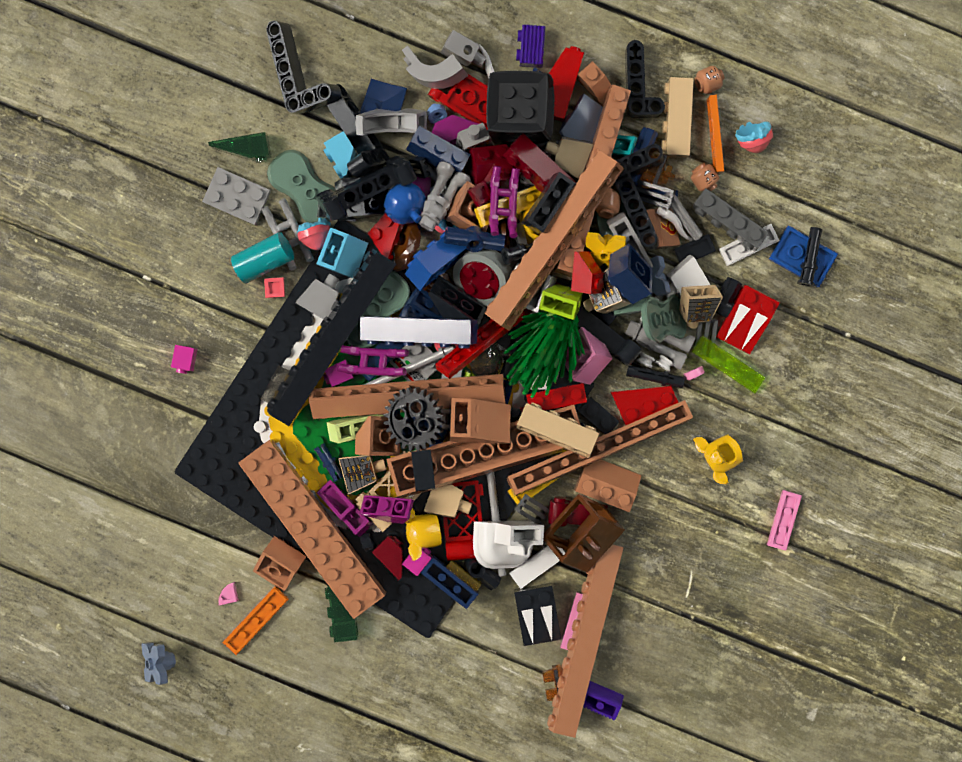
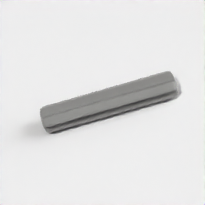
M674 195L671 209L680 219L693 240L700 239L703 236L702 232L676 195Z

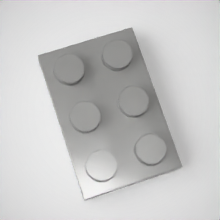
M217 167L202 202L256 226L262 213L261 209L264 208L271 190Z

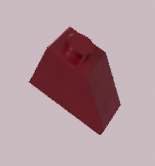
M389 534L372 553L400 580L403 576V547L401 546L403 543L397 536L394 535L392 537Z

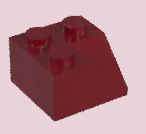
M507 144L471 148L466 165L472 184L476 185L485 180L491 190L490 181L493 167L500 166L499 188L509 189L512 168L515 167L510 165L503 156L508 149Z

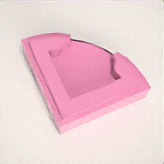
M235 582L228 584L222 590L218 600L219 605L239 601Z

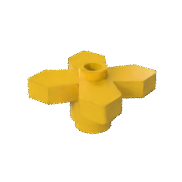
M588 232L586 236V247L592 251L590 254L599 267L604 263L609 267L610 254L626 246V236H612L609 234L601 236L599 233Z

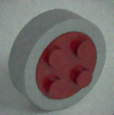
M482 249L479 252L467 250L454 266L453 279L456 287L484 306H488L497 297L500 288L509 280L512 269L510 264L506 265L504 263L502 255L496 250Z

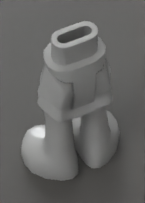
M439 162L436 169V183L432 192L428 195L424 203L423 212L421 213L422 219L419 224L429 231H433L435 226H438L440 221L447 215L452 199L458 189L462 188L467 181H471L470 177L464 173H454V167L447 162ZM451 177L448 188L444 196L441 197L440 194L446 182Z
M633 320L630 321L625 334L633 337L632 340H636L643 348L646 347L650 351L653 350L668 357L673 361L674 367L681 370L687 354L650 340L645 334L641 321L639 323ZM669 335L663 341L688 353L695 337L688 335L685 338L678 339Z

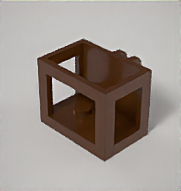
M578 494L545 531L543 540L561 563L588 573L625 529L604 505ZM579 504L589 511L590 515L568 540L554 535ZM557 547L567 550V552L563 555Z

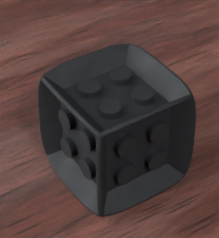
M497 71L490 73L486 106L488 135L494 140L514 142L523 133L532 142L551 140L554 124V81L549 73L538 71Z

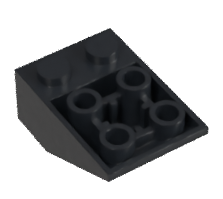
M387 175L380 176L379 181L381 184L387 181ZM362 177L342 178L334 183L335 190ZM365 183L362 186V192H367L370 189L369 183ZM392 187L346 209V215L341 217L340 221L384 215L386 210L384 207L386 194ZM351 191L345 193L344 200H350L353 197V193Z

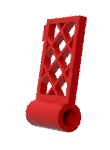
M478 480L452 484L455 487L463 486L461 488L462 491L466 486L475 485L476 493L471 499L465 494L463 496L469 500L468 502L477 507V513L473 518L463 512H459L454 520L449 517H443L447 561L476 558L473 550V535L468 533L466 529L475 521L474 519L477 516L478 521H482L480 496H484L483 484H479ZM462 513L470 519L465 528H462L455 522ZM453 523L462 530L457 537H449V528Z

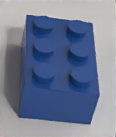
M444 232L440 236L441 239L438 241L434 239L427 245L425 251L421 249L413 256L414 259L407 265L409 268L405 275L421 291L437 279L439 275L441 276L454 266L467 251L466 246L444 243Z

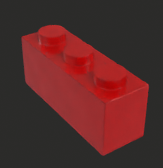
M584 383L550 389L547 396H545L546 390L536 392L533 398H530L532 393L526 394L528 404H538L544 411L587 402Z

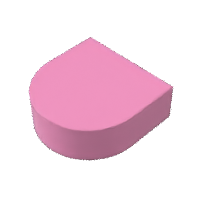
M699 366L684 373L686 380H691L704 374L705 371L703 366Z

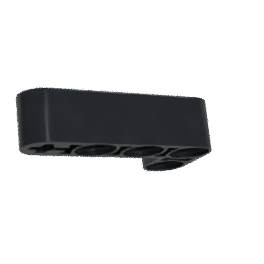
M632 40L628 43L625 50L626 89L631 90L632 85H637L640 88V92L634 93L631 90L626 106L627 114L635 119L656 118L662 114L665 109V103L659 97H645L644 46L639 40ZM632 47H635V50L638 51L634 60V52L631 51ZM637 66L640 72L634 74L630 71V67ZM653 103L658 104L660 111H652L650 105ZM638 104L641 107V111L634 112L631 109V105Z

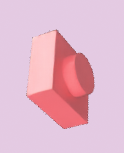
M283 277L264 279L265 298L285 297V281Z

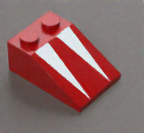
M743 285L733 302L734 306L730 314L724 319L716 338L750 355L771 321L780 302L747 285Z

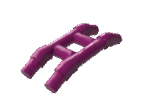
M493 167L490 181L491 199L489 216L492 236L499 234L498 215L508 216L510 237L516 238L518 236L516 211L520 169L512 168L509 189L499 188L501 167ZM498 196L509 197V209L498 208Z
M344 345L340 349V353L361 356L360 366L338 364L337 371L388 377L405 376L407 374L406 368H386L387 357H407L409 355L408 349H375ZM368 356H380L379 368L367 367Z

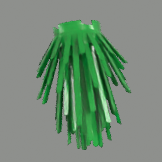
M543 311L521 317L524 319L521 322L530 323L509 333L508 335H513L511 339L517 338L530 329L532 330L504 351V354H507L525 340L506 361L511 364L516 359H519L507 375V379H510L517 370L509 382L510 386L512 384L516 385L520 380L522 387H525L522 392L523 395H526L532 386L533 392L530 398H533L538 388L544 387L546 383L545 396H547L552 382L555 384L557 382L560 368V378L564 377L568 347L569 382H572V370H575L577 364L576 350L579 357L581 353L585 355L578 332L579 319L577 315L572 320Z

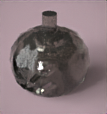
M495 342L470 362L473 375L499 374L503 365L502 358L511 356V351L504 354L505 350H500L498 343Z

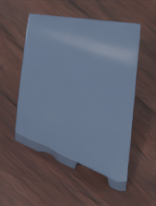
M581 95L574 111L565 116L559 133L562 137L593 142L603 107L587 95Z

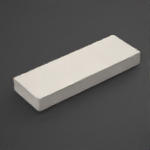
M772 224L763 227L769 234L756 252L779 241ZM739 240L719 249L726 266L755 253L753 250L749 251L743 247L742 242Z
M547 545L527 559L521 566L509 572V574L521 589L560 560ZM557 547L560 550V552L564 555L565 551L562 548Z

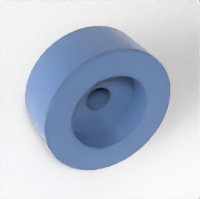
M435 103L428 108L427 116L429 121L435 124L446 118L447 112L443 105Z

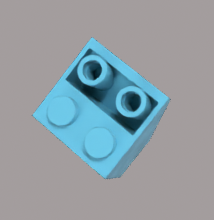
M343 131L324 142L326 148L323 150L330 162L336 163L333 168L340 179L351 178L352 174L347 168V163L357 156L356 151Z
M330 228L317 265L353 278L355 270L361 265L368 243Z

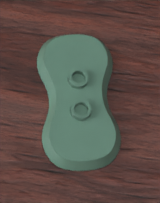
M286 150L280 153L268 167L267 176L270 184L276 190L288 195L296 203L300 215L306 222H318V201L316 195L328 189L335 191V187L320 180L313 172L306 156L296 150Z
M391 271L362 317H390L393 313L403 308L410 296V288L407 282L399 274ZM359 320L346 339V342L354 347L369 348L374 344H367V340H360Z
M671 295L665 301H659L654 297H650L642 305L641 317L643 328L650 340L660 343L669 335L678 339H682L685 336L687 322H685L680 313V298L678 296Z

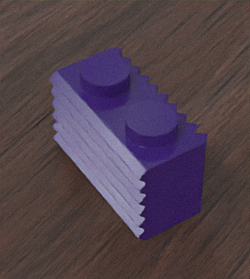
M523 24L522 30H518L517 42H521V49H517L516 61H520V67H543L546 26Z
M590 681L583 707L595 713L598 712V715H605L609 719L616 720L624 695Z

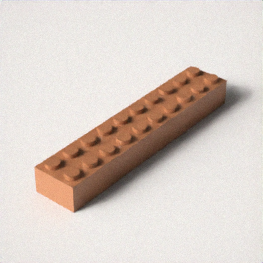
M574 405L554 410L560 414L561 418L566 420L567 418L574 419L580 425ZM518 421L510 423V444L447 441L430 446L427 449L423 448L422 450L431 449L436 489L568 449L517 429ZM411 452L386 459L397 498H406L426 492H416Z
M273 439L265 442L238 463L353 619L386 595V591Z

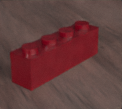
M524 133L503 154L507 162L520 169L522 176L529 179L540 192L543 191L553 174L561 172L575 182Z

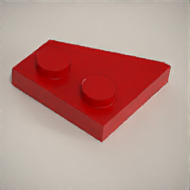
M385 213L368 232V235L380 253L392 261L393 255L391 253L394 245L398 244L399 235L404 224L393 222Z

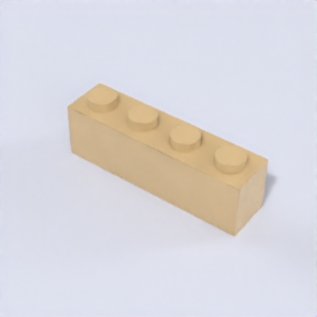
M670 77L668 83H665L664 86L667 102H664L665 109L663 113L666 114V121H663L662 132L665 133V140H662L661 148L667 157L688 158L690 156L693 78Z
M526 403L517 423V429L587 458H590L599 436L595 428L588 425L585 427L578 425V422L571 418H567V420L561 418L560 414L555 411H544L540 405L535 403Z

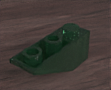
M327 585L325 597L329 599L330 607H327L328 619L331 618L332 626H329L330 637H334V643L357 640L359 637L357 618H352L329 585Z

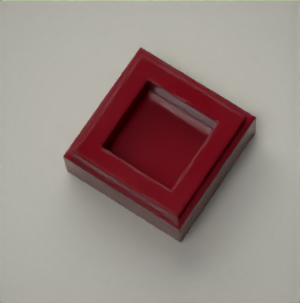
M485 180L467 190L476 207L482 206L491 199V190Z

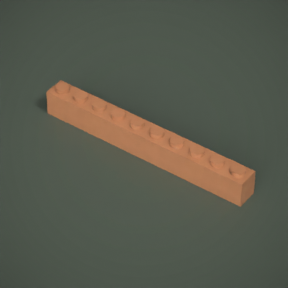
M612 85L609 88L593 138V148L584 171L599 150L609 157L612 156L631 90ZM594 212L555 265L553 272L572 277L574 252L583 251Z
M600 150L591 159L590 165L581 173L578 182L572 188L544 232L534 240L528 253L522 257L521 263L512 271L509 280L500 288L497 297L488 305L485 312L488 317L510 331L624 168L616 160Z
M503 374L451 379L315 388L310 394L309 403L313 419L371 414L381 415L389 413L385 406L391 405L388 400L395 399L393 394H400L399 390H406L409 387H412L413 390L416 387H420V392L427 389V395L433 393L432 399H439L437 406H443L442 409L451 408L452 398L477 399L505 404ZM417 402L416 406L418 410H421V405Z
M681 401L598 437L590 458L568 450L508 476L507 481L514 497L684 424L690 421L693 416L686 401Z
M612 545L589 570L586 582L582 585L581 591L583 595L577 604L578 614L572 624V638L567 643L568 654L562 663L563 673L557 682L558 693L553 698L552 706L554 708L547 722L548 729L553 733L576 737L623 547Z

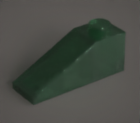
M265 132L208 142L212 149L256 161V163H263L267 161V158H272L268 135Z

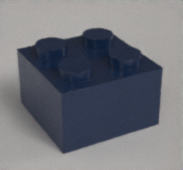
M630 244L610 254L608 280L612 286H615L620 291L624 299H628L631 304H634L652 294L653 269Z

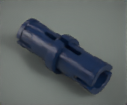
M323 443L320 447L324 453H322L319 447L315 448L314 451H316L323 462V468L326 467L335 482L338 480L335 472L339 478L343 477V473L335 462L336 458L332 457L326 444Z

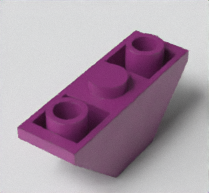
M451 115L436 122L432 133L455 146L457 135L460 131L469 128L471 125L478 124Z
M364 495L359 514L385 522L404 524L410 518L414 500Z

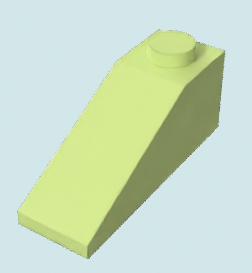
M371 414L327 422L329 439L335 443L354 440L368 416H384L383 414Z

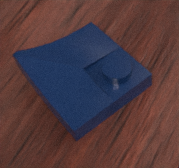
M371 78L360 111L361 114L375 109L402 110L407 88Z

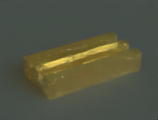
M454 560L449 561L446 566L449 570L477 591L480 588L481 582L472 577Z

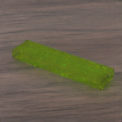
M701 336L691 351L754 394L765 379L764 376L704 336Z

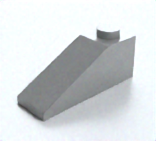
M624 212L606 221L613 235L626 236V245L630 244L653 267Z

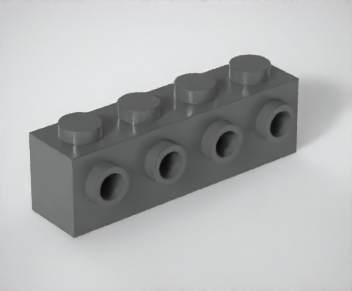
M706 188L694 203L693 208L699 216L703 218L705 216L711 220L710 223L718 229L721 227L730 238L741 241L742 246L749 251L753 250L756 252L769 234V232Z

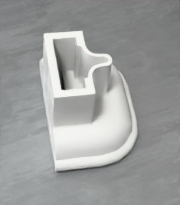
M531 520L474 521V556L478 563L485 568L505 569L519 567L530 557L533 545H543L544 525L535 524Z

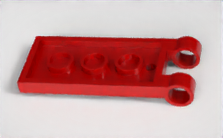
M468 74L462 81L453 85L448 94L439 89L431 88L427 94L431 99L441 103L469 121L477 124L484 123L488 131L486 120L487 85ZM457 89L461 90L460 94L456 93Z

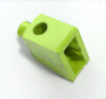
M556 284L542 291L539 309L574 320L580 309L583 293L571 291L570 287Z

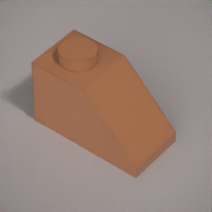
M592 61L578 74L577 80L603 107L607 92L612 85L606 75Z

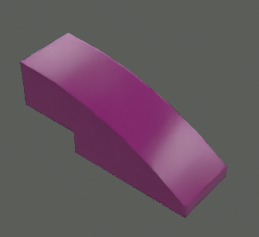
M329 480L317 492L322 500L355 535L362 536L374 524L367 516L359 514L360 509L332 480Z

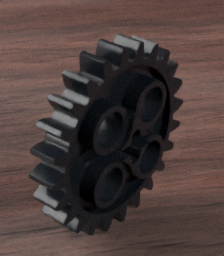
M412 387L406 390H399L400 394H393L395 399L388 400L391 405L385 406V409L389 411V413L383 414L384 417L388 418V421L384 422L385 425H389L386 432L392 431L393 434L390 436V439L396 437L395 444L402 443V449L408 446L409 451L415 450V448L417 451H420L422 447L427 449L429 444L434 445L436 443L435 440L441 438L438 433L444 432L440 425L446 424L445 421L441 420V417L445 416V414L439 411L443 406H437L439 399L433 400L434 394L427 395V389L421 392L420 387H416L414 390ZM417 402L420 403L421 410H418L416 406ZM401 409L404 411V418L400 414ZM425 420L429 423L428 429L424 425ZM408 427L412 430V436L408 433Z

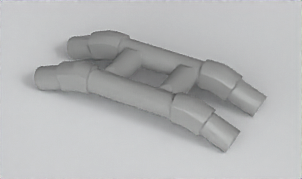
M286 198L279 200V203L287 221L277 225L269 207L262 208L261 210L272 233L282 232L291 227L296 238L288 242L291 247L299 245L306 261L312 262L314 258L310 248L306 247L298 239L297 230L299 225ZM294 260L287 263L289 270L292 271L297 268Z

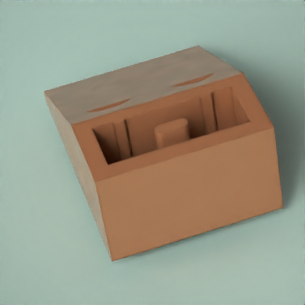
M452 398L450 441L510 444L511 405L477 399Z

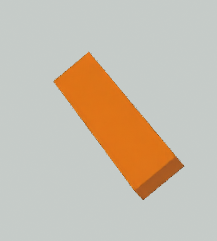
M710 95L706 101L712 161L716 172L722 174L724 172L717 95Z
M275 586L222 643L237 655L289 598Z

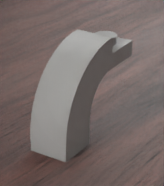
M408 45L402 49L406 56L403 59L408 65L406 70L418 83L425 87L434 89L447 88L459 83L468 76L453 54L443 62L430 66L421 63Z

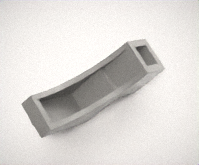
M410 108L399 111L375 109L358 114L355 121L356 135L380 132L415 133L418 126L427 130V111Z

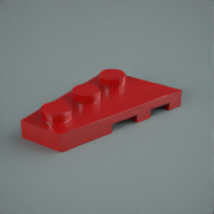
M671 386L610 392L625 426L679 403Z

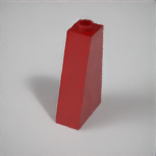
M565 47L549 72L554 81V120L563 122L584 56V52H581V49L578 47Z

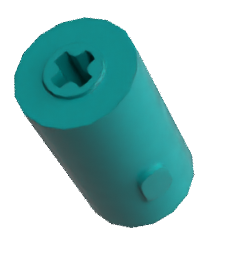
M277 232L233 255L231 263L239 279L247 284L294 260V253L287 238L281 232Z

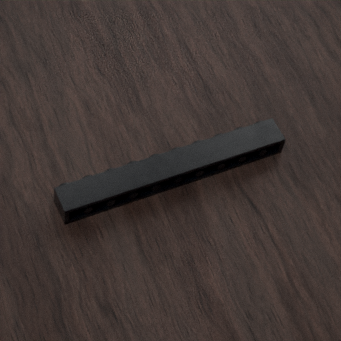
M375 249L365 255L363 265L355 270L353 280L343 288V295L340 300L334 302L331 307L332 312L322 320L320 330L312 335L310 345L299 356V362L296 366L293 365L288 373L289 377L279 385L275 398L272 397L267 404L269 415L287 426H290L396 265V263Z

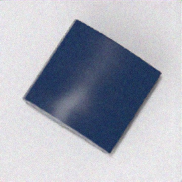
M417 287L399 317L443 318L428 295L429 293L424 289L419 291Z

